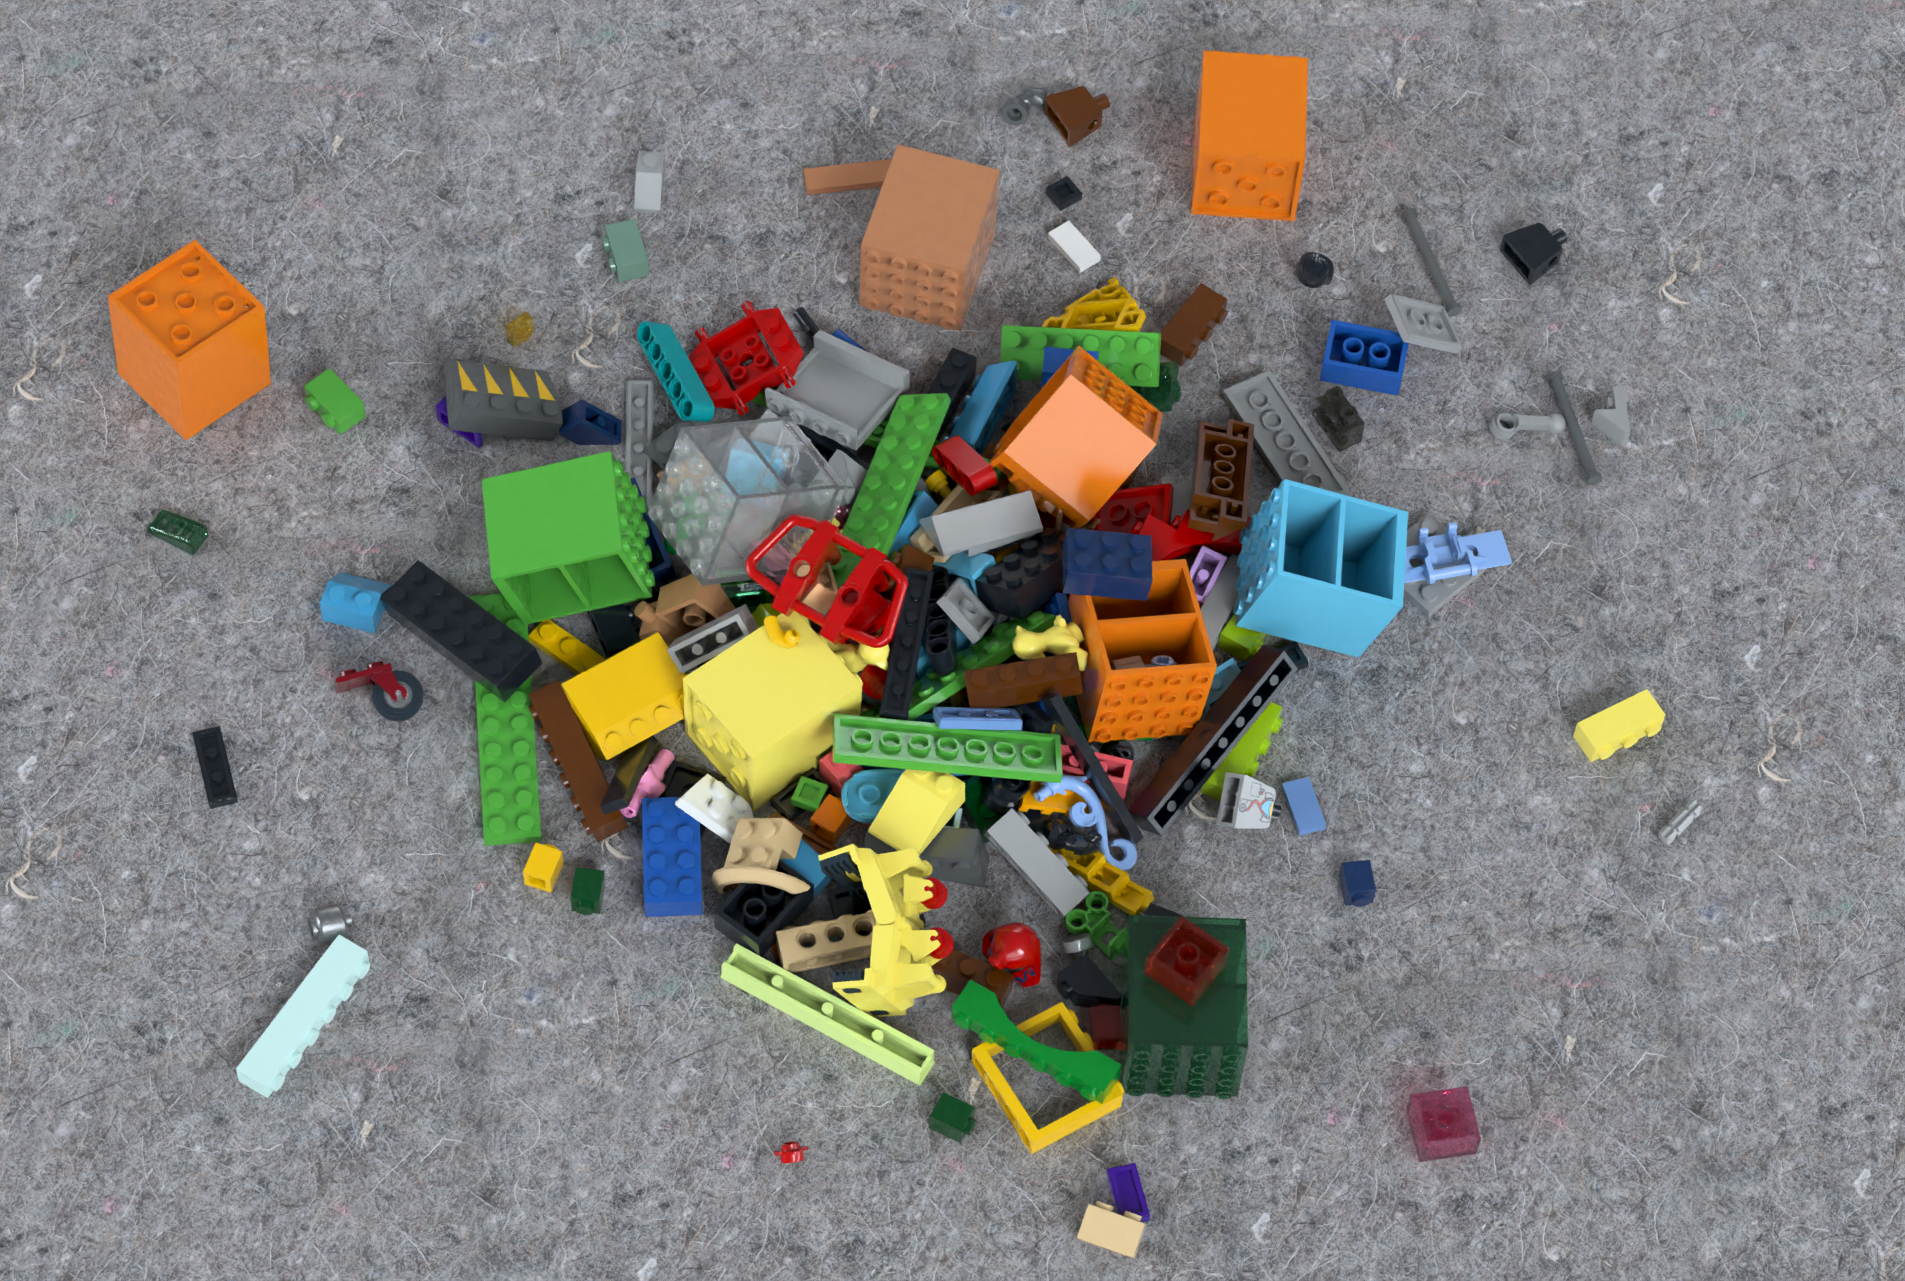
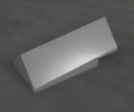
M1031 490L919 519V524L943 558L965 551L967 556L971 557L1043 532V526Z

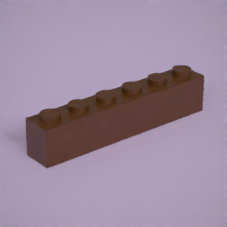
M559 679L529 693L528 695L533 703L528 706L534 720L540 719L543 725L538 729L544 742H550L553 747L549 753L556 766L561 764L564 772L559 775L566 789L572 788L574 795L570 799L576 811L582 810L585 818L580 821L587 835L593 834L597 842H600L628 828L620 810L604 814L599 807L609 784Z

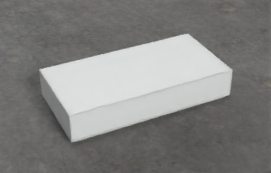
M1070 221L1065 222L1048 233V239L1079 273L1100 261L1101 255Z

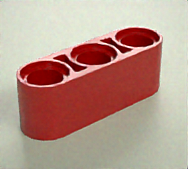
M955 435L932 447L933 457L939 467L971 496L998 483L993 467L960 436Z

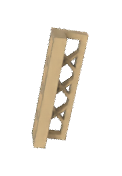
M958 484L930 516L975 505L982 500L990 501L1003 496L1001 491L984 490L971 496ZM922 526L909 538L914 548L934 557V562L945 563L950 557L943 558L940 552H936L938 549Z

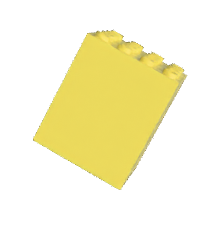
M793 611L789 617L782 613L777 616L781 630L787 631L791 629L793 631L795 629L799 632L800 640L794 648L787 649L773 644L763 625L683 678L685 734L720 775L727 777V783L733 790L750 803L752 812L772 800L812 767L815 769L819 768L820 759L833 751L834 714L855 716L862 714V680L857 673H851L848 670L841 655L837 652L833 653L828 647L826 639L819 635V632L816 633L810 627L809 620L796 611Z

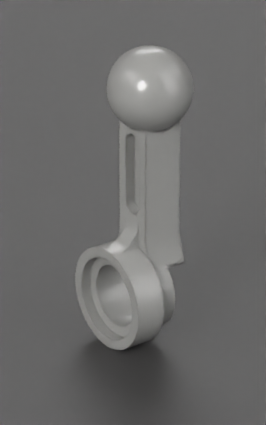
M1499 413L1490 421L1489 428L1496 438L1509 440L1517 430H1548L1550 433L1559 434L1565 430L1566 420L1559 413H1552L1549 416L1520 415L1516 413L1512 416L1509 413ZM1500 420L1507 422L1510 429L1504 428L1500 424Z

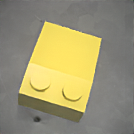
M906 769L868 829V833L898 851L908 848L915 849L920 856L965 802V783L949 773Z

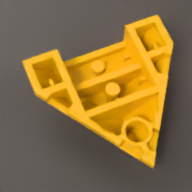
M1114 276L1107 281V286L1100 289L1095 288L1065 307L1066 313L1060 317L1051 316L1045 320L1042 327L1139 332L1146 319V314L1143 309L1138 308L1137 302L1123 286L1119 285L1118 279Z

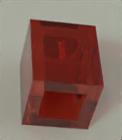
M1103 1003L1096 1007H1091L1089 1025L1090 1036L1094 1045L1093 1049L1097 1051L1121 1050L1123 1036L1120 1006Z

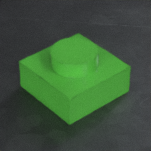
M801 776L791 798V805L815 813L826 796L828 785Z

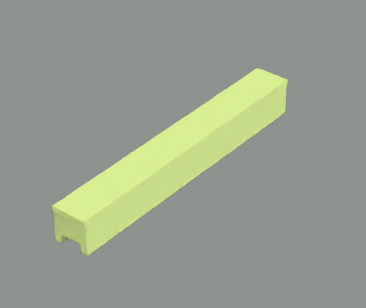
M737 943L728 960L724 961L721 965L722 974L720 978L921 1086L935 1064V1050Z

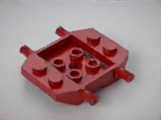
M745 301L749 309H747L744 303L741 305L746 315L745 318L710 338L705 328H699L702 336L697 329L695 335L700 343L688 357L713 401L714 407L737 410L739 415H745L741 406L745 413H747L749 408L746 403L752 401L763 389L775 387L781 383H784L786 388H791L788 380L794 386L796 381L793 376L804 354L779 308L755 311L751 301ZM762 332L779 363L778 366L773 362L758 333ZM716 357H719L736 390L732 391L715 360ZM753 359L749 366L743 367L745 361Z

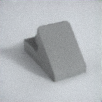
M1613 386L1610 397H1606V409L1595 410L1591 424L1620 446H1626L1630 434L1624 386Z

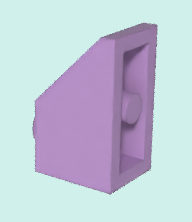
M1203 545L1190 570L1198 603L1202 605L1212 590L1227 557Z

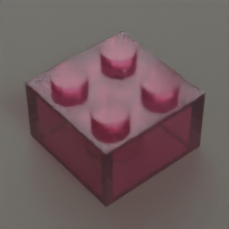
M1468 1086L1410 1095L1406 1111L1419 1162L1477 1153L1481 1137Z

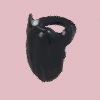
M1308 252L1301 256L1296 266L1298 280L1304 286L1319 288L1332 282L1334 266L1327 256L1317 252Z

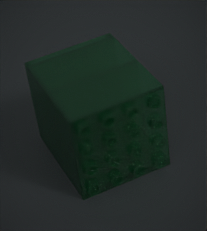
M1128 915L1121 962V1085L1124 1093H1128L1131 1096L1157 1094L1160 1097H1171L1173 1095H1186L1190 1098H1200L1203 1095L1216 1096L1219 1099L1237 1097L1248 1050L1246 919Z

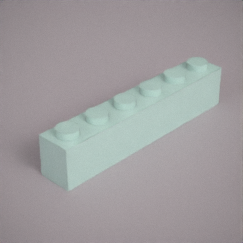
M341 935L336 937L238 1065L236 1072L239 1082L266 1098L273 1091L276 1092L281 1088L285 1075L290 1068L294 1069L299 1064L303 1051L308 1045L312 1046L319 1036V1030L335 1016L337 1006L342 1000L346 1001L350 997L353 985L359 978H364L368 973L370 962L367 950Z

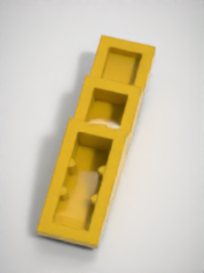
M1047 846L1054 854L1059 853L1065 858L1069 864L1067 869L1074 876L1076 874L1080 875L1088 884V889L1103 892L1107 895L1109 903L1136 919L1140 912L1144 911L1154 900L1153 892L1132 882L1127 872L1106 862L1104 854L1097 852L1090 855H1074V852L1067 851L1065 848L1053 850Z

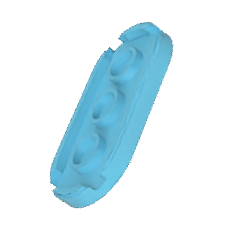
M870 769L854 774L853 778L849 781L847 780L842 787L841 797L845 812L858 822L873 823L905 770Z

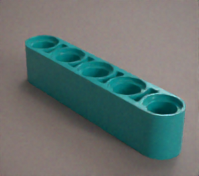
M642 322L637 329L638 342L679 417L684 421L709 422L714 415L713 401L671 326L666 323Z

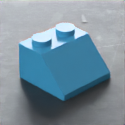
M339 572L328 581L319 603L322 620L375 634L385 610L380 598L393 585Z

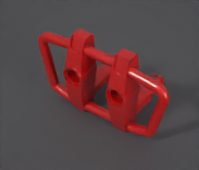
M792 514L748 555L745 562L748 576L775 596L771 606L773 609L787 617L793 611H796L822 626L819 635L835 645L838 644L843 636L872 648L884 647L892 640L908 587L907 577L894 563L888 560L886 554L874 547L868 549L840 533V529L826 520L821 522L815 518ZM795 525L814 530L796 557L790 561L789 569L780 586L757 569V562ZM838 544L861 557L862 560L846 582L838 589L828 615L825 616L801 602V599L817 580L824 562L832 566L841 561L842 557L837 546ZM801 566H810V571L807 575L803 577L797 576V571ZM886 572L897 585L883 632L880 636L875 637L850 625L865 607L872 589H876L878 593L886 591L889 586ZM849 593H858V599L855 603H845V598Z

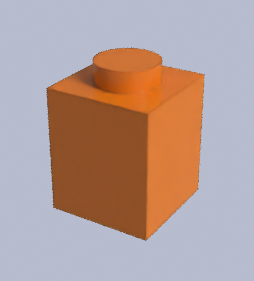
M829 794L810 818V832L832 845H835L853 821L843 808L842 798H836Z

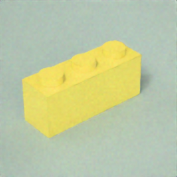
M1648 689L1578 722L1573 737L1590 762L1599 758L1604 760L1610 757L1617 749L1622 747L1629 748L1638 739L1646 735L1651 737L1657 734L1662 728L1665 713Z

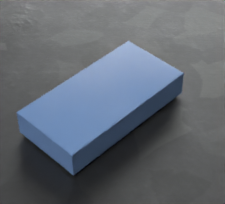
M1309 777L1282 783L1281 789L1298 836L1325 830L1326 822Z

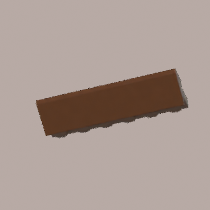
M1229 418L1226 427L1199 421L1196 434L1188 528L1213 533L1212 542L1246 527L1255 424Z

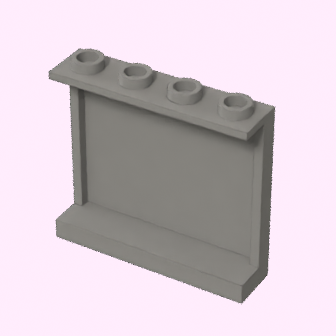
M819 330L814 335V349L799 364L793 376L796 384L792 386L788 380L791 388H786L784 383H782L776 391L767 387L765 389L766 408L773 413L780 414L796 424L814 430L819 435L831 438L843 446L857 450L892 411L899 395H906L910 390V377L908 370Z

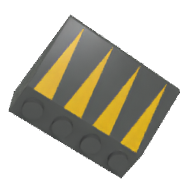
M444 359L443 368L449 430L545 441L554 440L563 425L561 401L548 371Z

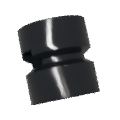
M993 777L982 791L983 803L991 812L1005 815L1010 809L1014 810L1020 800H1022L1031 787V781Z

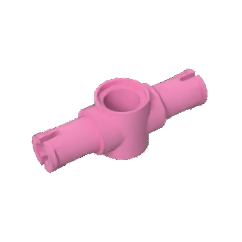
M667 749L659 750L652 762L647 764L629 806L620 809V812L625 817L632 818L637 815L642 807V798H658L664 792L666 786L662 781L665 777V771L674 760V755L671 751Z

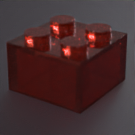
M1181 916L1148 955L1144 974L1193 1006L1227 965L1230 948Z

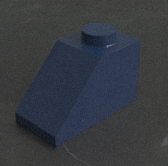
M580 400L562 410L563 425L559 430V435L578 445H618L621 443L620 419L584 400Z

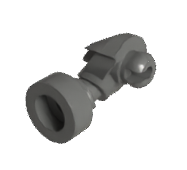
M1029 88L1022 91L1023 94L1007 100L1002 110L1004 121L1010 125L1018 126L1027 120L1030 107L1035 105L1039 109L1044 110L1045 97L1048 90L1045 88Z

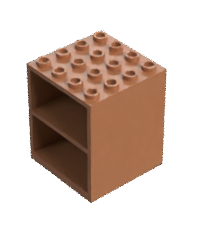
M897 144L861 243L859 305L869 310L887 312L896 317L902 316L914 319L920 323L938 325L947 330L961 331L996 232L1000 170Z

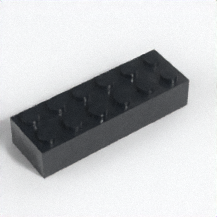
M419 560L380 598L389 616L504 703L543 663L532 644Z

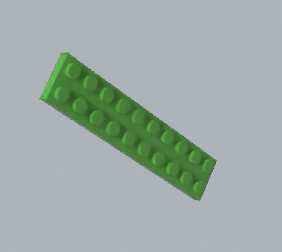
M948 393L899 395L844 526L843 535L868 549L874 547L888 557L951 403ZM837 544L842 558L838 564L832 565L831 568L837 589H839L862 558Z
M503 594L470 596L471 600L529 642L528 624H524ZM531 676L505 703L475 681L484 845L542 842L534 718L528 707L533 704L528 695L532 692Z

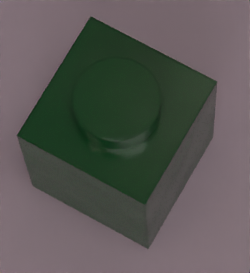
M576 867L571 893L572 911H577L582 915L600 914L605 889L604 870Z
M943 1092L930 1115L929 1128L961 1143L965 1134L970 1136L976 1125L977 1120L974 1119L975 1107Z

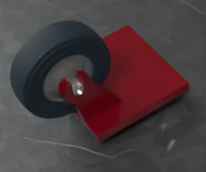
M383 661L371 663L363 671L356 672V669L339 673L340 677L335 678L336 694L369 684L374 686L373 704L380 715L391 721L410 719L420 710L423 703V688L418 679L405 671H392L391 664H383Z

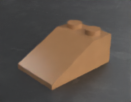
M699 570L660 587L655 615L685 635L736 608L721 586Z

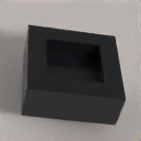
M1068 176L1046 187L1047 196L1060 211L1082 200V192Z

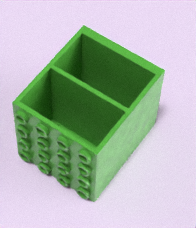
M611 451L482 479L491 579L524 624L652 597L651 587L655 586V579L652 570H649V562L652 561L651 549L649 545H646V537H649L648 524L643 518V513L647 512L646 502L643 496H639L636 484H631L630 475L628 472H624L621 460H616Z

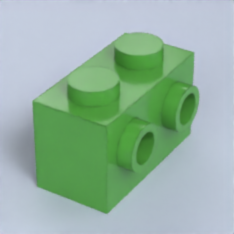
M330 368L304 385L306 395L304 401L308 408L313 412L317 411L321 415L324 424L329 429L334 428L340 435L366 417L364 402Z

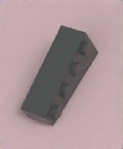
M868 824L863 848L871 849L876 854L898 851L868 833V829L871 824ZM942 828L920 854V859L928 861L932 866L933 871L929 876L931 878L978 887L985 886L990 858L979 829Z

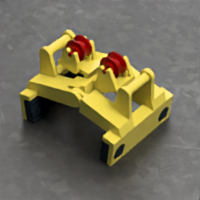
M851 844L819 855L822 872L831 880L835 879L842 885L856 902L862 903L861 899L868 901V897L876 919V925L873 926L870 968H865V972L862 969H858V971L853 969L852 972L846 970V973L843 970L839 971V973L833 971V989L859 1010L872 1017L906 1015V1009L914 1005V998L944 991L946 980L940 975H935L931 966L950 955L954 948V940L946 930L940 927L920 930L924 928V922L919 919V914L931 909L940 908L948 898V891L945 885L940 880L929 877L933 871L931 864L928 861L921 860L919 853L912 848L876 854L871 849L858 848Z

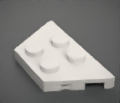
M709 774L702 777L682 797L675 801L677 807L730 844L738 818H754L750 803Z

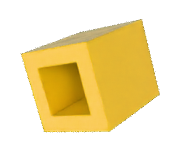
M535 843L523 870L524 884L551 893L564 864L563 852L551 844L542 845Z

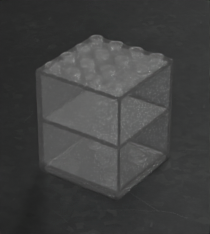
M790 416L681 427L647 514L702 586L752 580L746 572L745 562L748 555L792 514L815 518L821 522L826 520L832 523L847 486ZM795 525L757 562V569L767 577L786 575L790 561L796 557L814 530Z

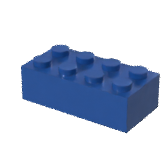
M680 797L642 798L645 917L703 915L700 822L675 805V801Z

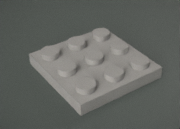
M1428 513L1407 530L1406 547L1419 545L1417 536L1418 529L1428 528V537L1446 534V528ZM1415 558L1409 561L1410 565L1414 568L1423 565V561ZM1486 569L1477 570V576L1462 575L1435 580L1433 584H1428L1426 580L1404 583V596L1429 617L1483 574Z

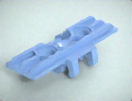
M1456 522L1448 523L1446 534L1428 537L1427 527L1418 529L1417 541L1419 545L1406 547L1404 583L1426 580L1428 584H1433L1435 580L1468 574L1471 577L1477 576V570L1511 564L1512 560L1502 531L1497 530L1461 537V535H1457ZM1472 550L1476 552L1477 556L1473 555ZM1415 558L1423 561V565L1414 568L1410 565L1409 561Z

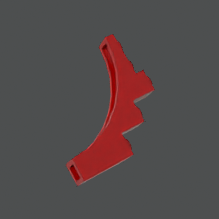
M1189 509L1181 516L1176 515L1170 525L1148 514L1142 522L1137 520L1130 534L1151 535L1152 561H1165L1184 554L1199 553L1202 545L1217 553L1232 555V553L1239 555L1242 550V544L1239 543L1242 529L1212 542L1213 533L1188 528ZM1248 515L1246 527L1248 526L1251 520V517Z

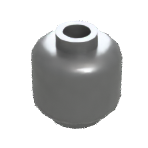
M337 903L315 908L312 911L311 917L307 919L312 939H317L323 945L333 943L338 935L346 938L348 928L353 926L349 911H343L342 907Z

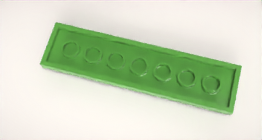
M1033 611L1023 620L1015 618L1007 623H1000L993 627L990 634L981 637L975 644L971 642L970 647L964 651L957 652L958 664L951 673L939 675L934 672L933 668H930L926 672V676L914 682L908 721L915 720L966 686L964 671L996 666L1014 655L1012 644L1016 636L1015 630L1017 625L1027 631L1044 632L1054 626L1055 615ZM881 706L874 710H867L860 714V716L880 718Z
M834 714V763L1061 783L1062 780L1061 739L1059 734L1016 730L939 729L936 723Z

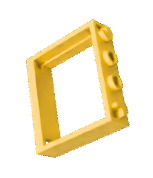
M1063 1002L1016 1026L1021 1032L1030 1037L1059 1021L1079 1052L1094 1051L1091 1037L1087 1032L1083 1033L1081 1031L1075 1013L1071 1009L1067 1010ZM984 1042L972 1049L971 1062L1030 1154L1043 1149L1122 1105L1124 1089L1118 1080L1103 1104L1096 1100L1038 1130L991 1058L1003 1051L1004 1048L995 1043L989 1044Z

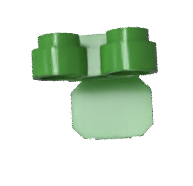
M1093 891L1086 897V912L1081 909L1069 911L1066 915L1065 926L1072 934L1089 933L1092 943L1113 960L1132 943L1133 934L1138 929L1139 921L1137 919L1133 920L1120 931L1110 922L1111 913L1108 911L1109 900L1107 895L1100 891ZM1099 904L1101 908L1095 909L1092 905ZM1079 922L1081 923V926L1075 927L1072 925V923ZM1106 933H1113L1116 936L1108 946H1105L1101 941L1102 936Z

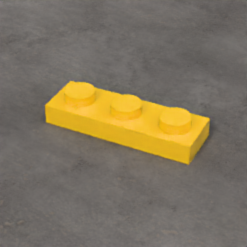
M551 620L542 621L529 635L530 643L576 675L606 660Z

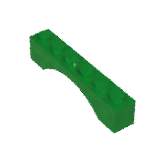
M971 979L952 1006L951 1019L954 1020L957 1026L976 1032L982 1040L989 1044L995 1043L999 1045L1011 1057L1022 1058L1029 1062L1030 1066L1036 1071L1052 1075L1059 1084L1065 1087H1073L1080 1091V1094L1087 1100H1096L1103 1104L1120 1077L1122 1064L1097 1050L1085 1052L1064 1051L1048 1047L1031 1039L1008 1019L999 1004L996 994Z

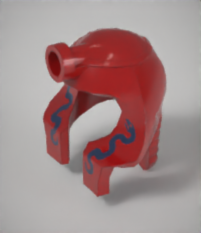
M1019 922L1008 923L991 929L983 937V954L994 968L1001 971L1003 967L1018 969L1025 966L1023 970L1012 973L1014 975L1013 982L1023 990L1040 982V941L1036 932L1030 926Z

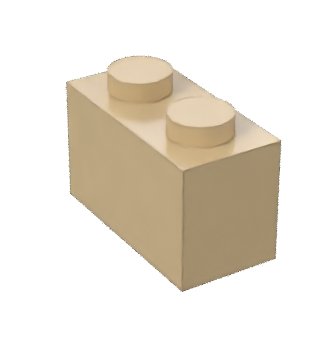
M1099 1201L1096 1202L1095 1206L1088 1204L1077 1239L1135 1259L1146 1228V1224L1140 1222L1142 1216L1125 1211L1124 1216L1113 1213V1206Z

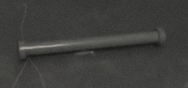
M1407 209L1401 216L1408 223L1446 305L1448 316H1456L1461 313L1462 308L1459 303L1455 302L1419 224L1416 209Z
M1553 371L1546 376L1547 381L1553 386L1587 474L1586 482L1588 485H1595L1602 481V475L1596 470L1564 388L1562 372Z

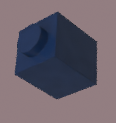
M1370 860L1343 862L1339 879L1345 906L1363 907L1373 903L1376 887Z

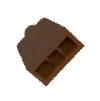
M1081 86L1046 96L1044 113L1068 147H1071L1100 128L1102 110L1109 108L1110 102L1106 94L1102 93L1092 97L1086 87Z

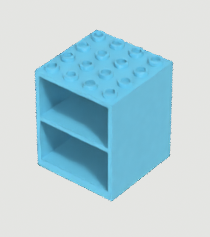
M1284 479L1277 488L1272 490L1270 498L1262 503L1259 512L1251 517L1248 526L1242 528L1240 532L1239 543L1242 544V550L1237 560V566L1240 567V575L1235 584V590L1238 591V599L1233 609V613L1236 615V626L1359 658L1403 608L1408 512Z

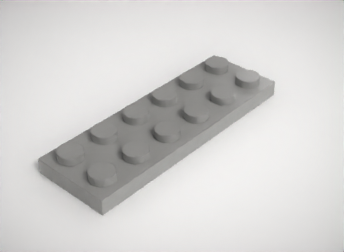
M1270 370L1223 390L1222 396L1237 419L1242 422L1255 424L1253 443L1280 484L1284 479L1350 496V490Z

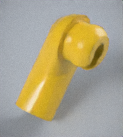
M774 615L768 616L763 620L769 639L773 644L787 649L797 646L800 640V634L797 630H781L777 617Z

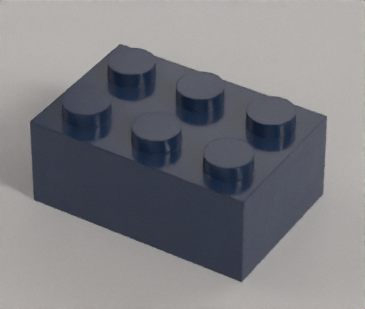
M1067 528L1062 547L1063 593L1147 601L1153 580L1151 535Z

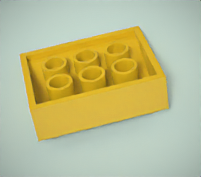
M659 632L561 683L597 759L608 760L685 718L683 678L687 675L685 672L680 674L667 651L668 646Z

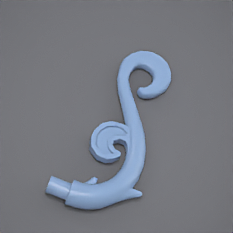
M1063 774L1061 783L1043 782L1041 784L1042 787L1034 793V797L1038 802H1042L1048 796H1054L1056 793L1066 795L1065 790L1073 791L1080 795L1088 804L1089 814L1084 812V808L1087 806L1086 803H1075L1069 810L1070 821L1080 829H1087L1095 824L1097 832L1102 835L1099 846L1101 847V853L1105 855L1106 862L1123 871L1132 868L1137 859V851L1129 840L1118 838L1111 841V847L1117 846L1122 849L1124 854L1122 860L1114 859L1109 852L1105 813L1097 794L1085 783L1088 779L1086 775L1072 776Z

